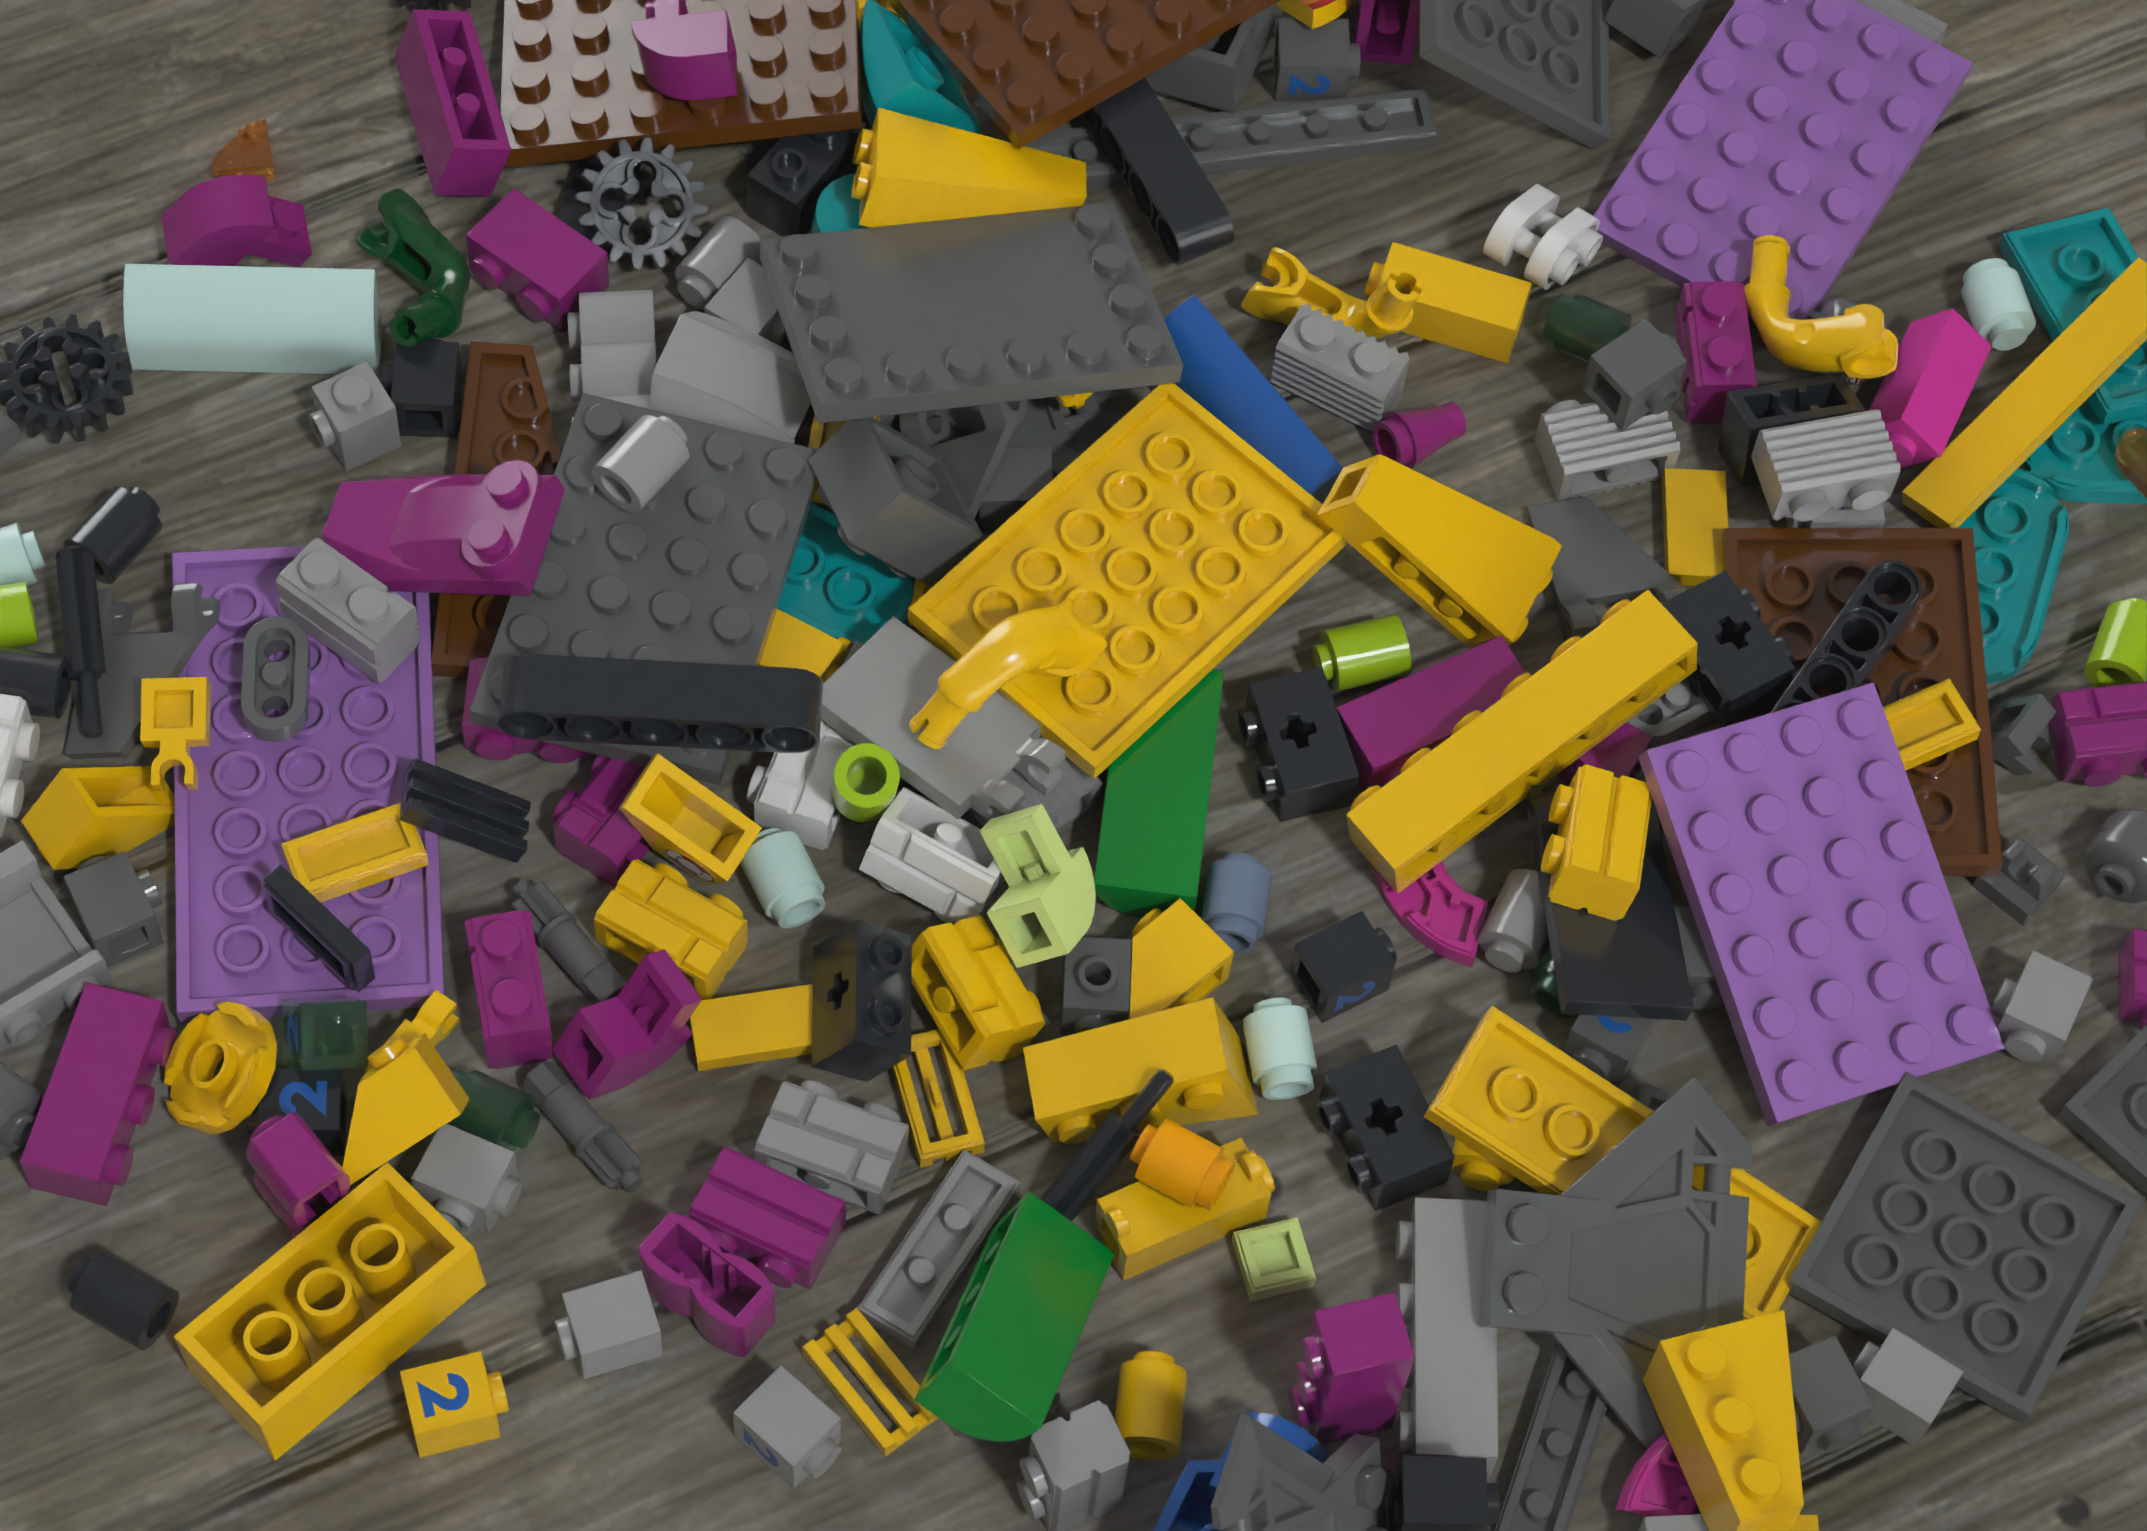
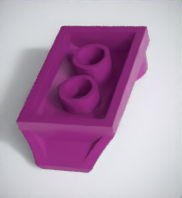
M520 460L505 462L495 467L488 474L391 476L370 480L341 482L322 534L323 542L387 586L388 591L530 596L565 488L556 475H539L532 465Z

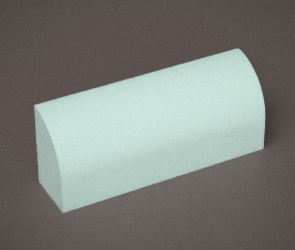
M125 264L123 289L124 328L132 370L340 374L368 361L374 373L379 375L383 321L375 269Z

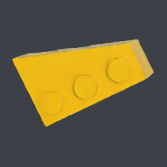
M1213 997L1023 1048L1035 1120L1053 1142L1061 1141L1073 1144L1088 1141L1111 1111L1117 1112L1121 1116L1158 1069H1165L1174 1077V1083L1137 1127L1139 1131L1144 1130L1148 1124L1159 1128L1165 1119H1169L1178 1125H1187L1258 1115L1244 1043Z
M1785 1310L1661 1340L1646 1371L1643 1382L1708 1530L1791 1531L1804 1506Z

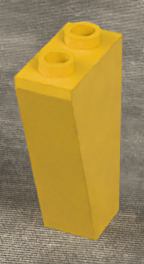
M878 108L871 130L861 128L853 154V164H857L858 167L852 185L851 198L860 200L859 225L870 228L1083 206L1087 197L1086 162L1026 146L1018 149L1011 142Z
M1381 454L1343 467L1317 514L1321 520L1469 649L1501 635L1507 644L1511 645L1523 634L1528 625V618L1526 616L1536 596L1550 583L1553 577L1551 567L1562 548V545L1554 538Z

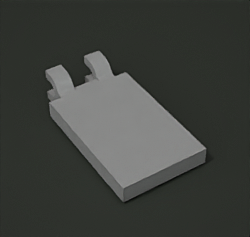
M893 616L823 683L821 719L856 745L871 743L888 750L898 764L900 777L956 819H959L970 807L982 815L987 822L992 818L1019 811L1017 807L1025 800V792L1009 781L1003 780L1013 768L1023 774L1035 788L1047 795L1062 780L1063 772L1057 766L1066 758V751L1052 741L1040 738V725L997 691L985 701L979 711L968 713L947 739L943 748L932 749L918 739V736L926 727L924 726L919 733H913L909 722L913 716L919 713L939 688V676L956 661Z

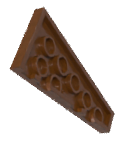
M471 341L454 475L488 474L495 467L515 460L528 462L537 470L539 475H554L561 456V449L550 417L549 405L533 346ZM439 594L431 658L433 676L468 678L470 660L489 657L511 595Z

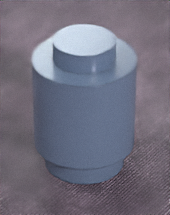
M1244 853L1227 854L1223 859L1209 865L1201 919L1234 951V954L1251 952L1256 947V940L1264 935L1272 881L1271 872L1262 866L1256 857Z

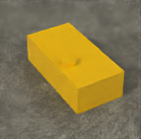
M387 1162L174 1335V1338L190 1373L276 1461L486 1286V1282L475 1248Z

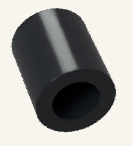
M116 486L64 541V547L83 546L93 549L96 580L105 584H113L161 531L162 523L157 516L160 513V508L155 500L140 488L131 487L127 490Z
M0 647V694L19 696L26 700L30 715L60 719L66 710L71 687V680L67 674L66 655Z
M104 1251L95 1258L91 1256L84 1258L75 1268L67 1286L68 1292L72 1294L70 1307L74 1312L140 1350L148 1349L162 1335L174 1315L179 1300V1292L110 1251Z

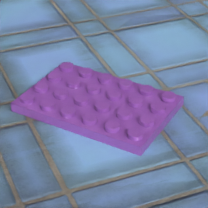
M1736 0L1593 215L1600 220L1597 233L1604 236L1602 244L1682 288L1684 284L1690 282L1738 281L1745 286L1750 281L1754 239L1765 235L1782 237L1790 245L1786 287L1791 292L1789 317L1791 319L1804 320L1811 310L1818 311L1971 72L1973 62L1856 0ZM1747 312L1749 325L1756 328L1752 318Z
M1874 682L1655 747L1638 755L1767 1127L1899 1084L1906 1072L1915 1077H1920L2005 1049Z

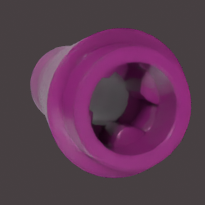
M1454 402L1434 407L1388 412L1383 416L1382 421L1373 427L1372 442L1377 455L1381 454L1412 469L1452 440L1464 436L1466 433L1465 416L1460 407Z

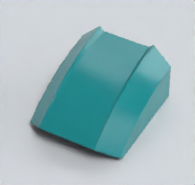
M867 0L862 9L859 28L862 101L871 128L878 108L979 134L983 129L960 83L905 22L876 1Z

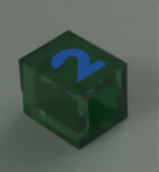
M349 996L282 999L284 1066L298 1070L368 1068L367 1000Z

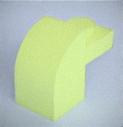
M1043 804L990 819L979 832L1009 888L989 909L987 914L1015 966L1019 968L1069 954L1088 931L1095 912L1096 892L1094 877L1084 848L1080 847L1067 851Z

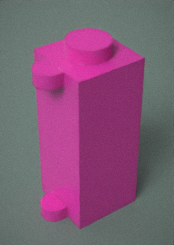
M1953 308L1910 323L1898 348L1896 369L1885 375L1869 411L1875 409L1881 411V419L1885 421V430L1889 433V440L1892 442L1893 451L1896 452L1900 469L1941 457L1992 347Z

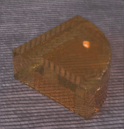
M266 119L241 127L238 130V135L226 144L221 151H218L213 162V179L228 175H255L265 177L266 181L275 180Z

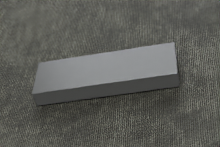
M963 1150L858 1306V1310L873 1327L915 1350L988 1240L992 1229L1002 1219L1020 1191L1021 1182Z

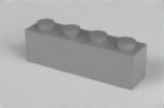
M1415 1197L1408 1221H1398L1396 1231V1260L1408 1261V1284L1398 1283L1396 1298L1404 1324H1408V1336L1415 1356L1405 1388H1408V1412L1399 1411L1397 1416L1396 1449L1398 1453H1408V1456L1486 1458L1487 1480H1490L1498 1460L1497 1328L1480 1327L1487 1201Z

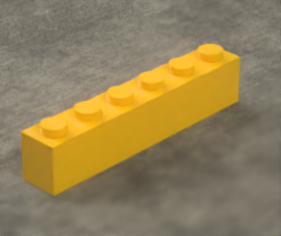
M1646 590L1632 602L1629 599L1619 601L1605 613L1597 628L1582 639L1579 636H1574L1565 641L1553 653L1551 662L1534 675L1524 673L1515 678L1504 689L1501 699L1483 713L1475 710L1464 716L1452 729L1451 736L1433 750L1423 748L1413 754L1402 766L1401 774L1381 788L1379 785H1375L1362 792L1352 803L1350 812L1346 814L1349 839L1397 894L1524 800L1531 786L1544 785L1696 671L1698 643L1649 590Z

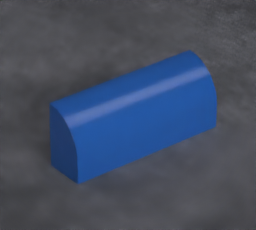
M1195 295L1190 297L1164 319L1183 362L1181 380L1179 383L1174 384L1323 504L1343 467ZM1152 385L1147 387L1152 392L1158 385Z

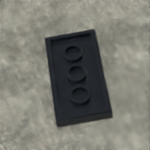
M1531 786L1525 800L1561 1013L1687 1021L1694 1006L1658 815L1653 799L1651 801L1640 889L1623 919L1613 921L1589 914L1587 908L1584 907L1576 910L1550 902L1548 892L1551 874L1541 872V863L1550 836L1552 834L1557 835L1559 824L1549 821L1551 803L1558 787Z

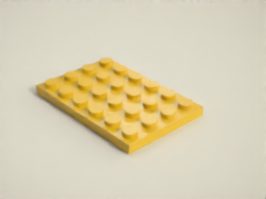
M1161 384L908 608V622L950 658L957 661L984 634L1007 617L1029 610L1052 607L1060 604L1067 597L1075 601L1072 611L1076 617L1084 624L1099 630L1104 635L1108 645L1103 653L1082 673L1061 677L1045 673L1043 670L1028 671L1011 679L998 689L997 692L1039 724L1040 734L1045 739L1064 749L1066 757L1094 780L1343 549L1348 542L1317 516L1323 505L1176 384Z

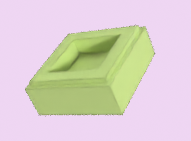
M1297 1217L1233 1232L1232 1244L1250 1302L1314 1287L1316 1276Z

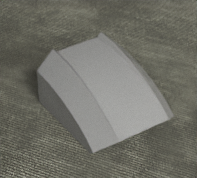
M692 311L680 314L652 373L649 409L794 444V438L811 401L793 353L745 328L705 313Z

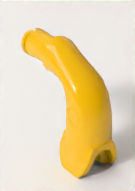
M1765 235L1754 239L1750 281L1744 286L1747 312L1752 318L1767 349L1774 357L1792 368L1812 372H1845L1851 378H1878L1895 371L1898 361V340L1890 330L1884 328V313L1880 308L1870 304H1860L1846 308L1842 316L1809 320L1791 319L1789 317L1791 292L1786 287L1790 245H1788L1784 238L1774 235Z
M1274 247L1265 258L1261 275L1268 278L1274 286L1269 287L1261 282H1256L1243 299L1241 308L1258 318L1281 322L1289 326L1300 307L1310 304L1312 311L1321 309L1322 315H1332L1333 321L1342 320L1345 327L1353 325L1355 332L1364 330L1366 337L1375 336L1378 339L1401 332L1410 324L1414 313L1413 306L1423 290L1424 279L1414 268L1398 266L1391 272L1382 288L1375 290L1364 301L1346 294L1342 290L1309 273L1294 255Z
M1069 597L1052 607L1029 610L1007 617L992 627L950 668L939 676V688L919 713L910 720V729L913 733H919L925 726L926 728L918 736V739L932 749H941L968 713L979 711L985 701L1011 679L1033 670H1043L1045 673L1061 677L1082 673L1106 649L1108 644L1105 637L1099 630L1084 624L1076 617L1072 611L1075 601Z

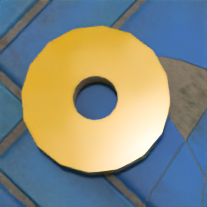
M226 1001L214 1005L219 1010L214 1011L209 1016L201 1012L187 1024L177 1038L166 1063L164 1084L171 1086L170 1096L172 1100L170 1101L165 1098L168 1112L179 1124L196 1132L216 1135L234 1129L252 1114L262 1100L275 1071L277 1042L272 1025L260 1012L243 1004ZM224 1058L223 1065L219 1073L214 1077V1072L216 1070L217 1065L219 1064L221 1059Z

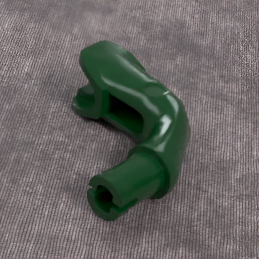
M393 189L383 194L378 200V211L381 212L386 226L382 222L369 226L362 233L358 234L355 241L367 254L386 260L423 292L418 298L417 303L397 310L394 313L396 317L391 318L389 323V330L394 340L404 347H412L430 337L444 338L450 336L460 327L470 287V273L466 260L454 245L431 224L417 201L402 189Z

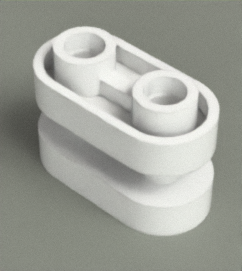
M1536 184L1504 209L1486 239L1483 253L1504 266L1520 255L1525 256L1529 261L1524 271V278L1547 290L1555 283L1564 285L1573 274L1578 263L1586 267L1597 254L1604 236L1597 233L1600 220L1579 207L1563 219L1555 215L1560 197L1540 184Z

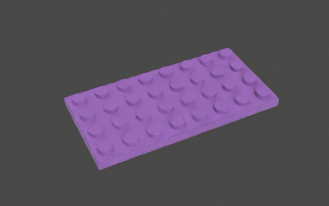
M307 545L172 553L173 589L177 584L198 583L203 587L201 598L215 597L220 601V615L216 625L202 639L178 678L207 677L211 683L210 746L190 747V757L198 769V790H188L184 784L185 768L174 766L177 1015L180 1023H189L201 1012L209 1016L214 1011L219 1010L214 1005L226 1001L243 1004L260 1012L267 1018L420 1008L435 990L445 995L439 834L416 826L428 856V866L322 902L340 922L370 949L375 979L359 993L356 990L352 991L269 911L263 887V879L280 864L290 873L283 854L282 843L400 803L404 770L414 758L437 766L434 685L431 665L430 592L388 591V593H397L416 607L417 625L419 626L421 640L410 655L384 682L382 681L379 684L306 632L311 652L308 720L304 728L294 737L280 742H270L253 735L244 721L241 707L243 644L249 629L260 620L276 616L285 617L281 612L279 603L281 597L278 596L275 581L279 574ZM173 620V632H174V631H175V625H174V620ZM276 652L268 659L273 662H280L289 655L285 652ZM275 708L270 710L266 716L278 718L285 715L287 711L282 708Z

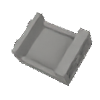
M23 840L0 853V1052L12 1045L22 1046L33 1041L44 1031L47 1024L69 1011L75 1012L86 983L107 988L113 986L105 959L97 949L92 950L42 878L37 860Z

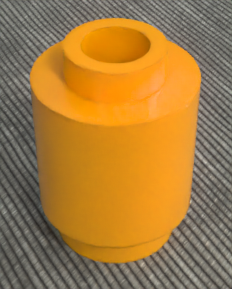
M1165 1119L1158 1129L1148 1124L1137 1140L1130 1156L1131 1161L1139 1164L1135 1174L1136 1179L1190 1208H1194L1198 1204L1208 1210H1211L1220 1198L1235 1167V1162L1222 1156L1223 1148L1169 1119Z

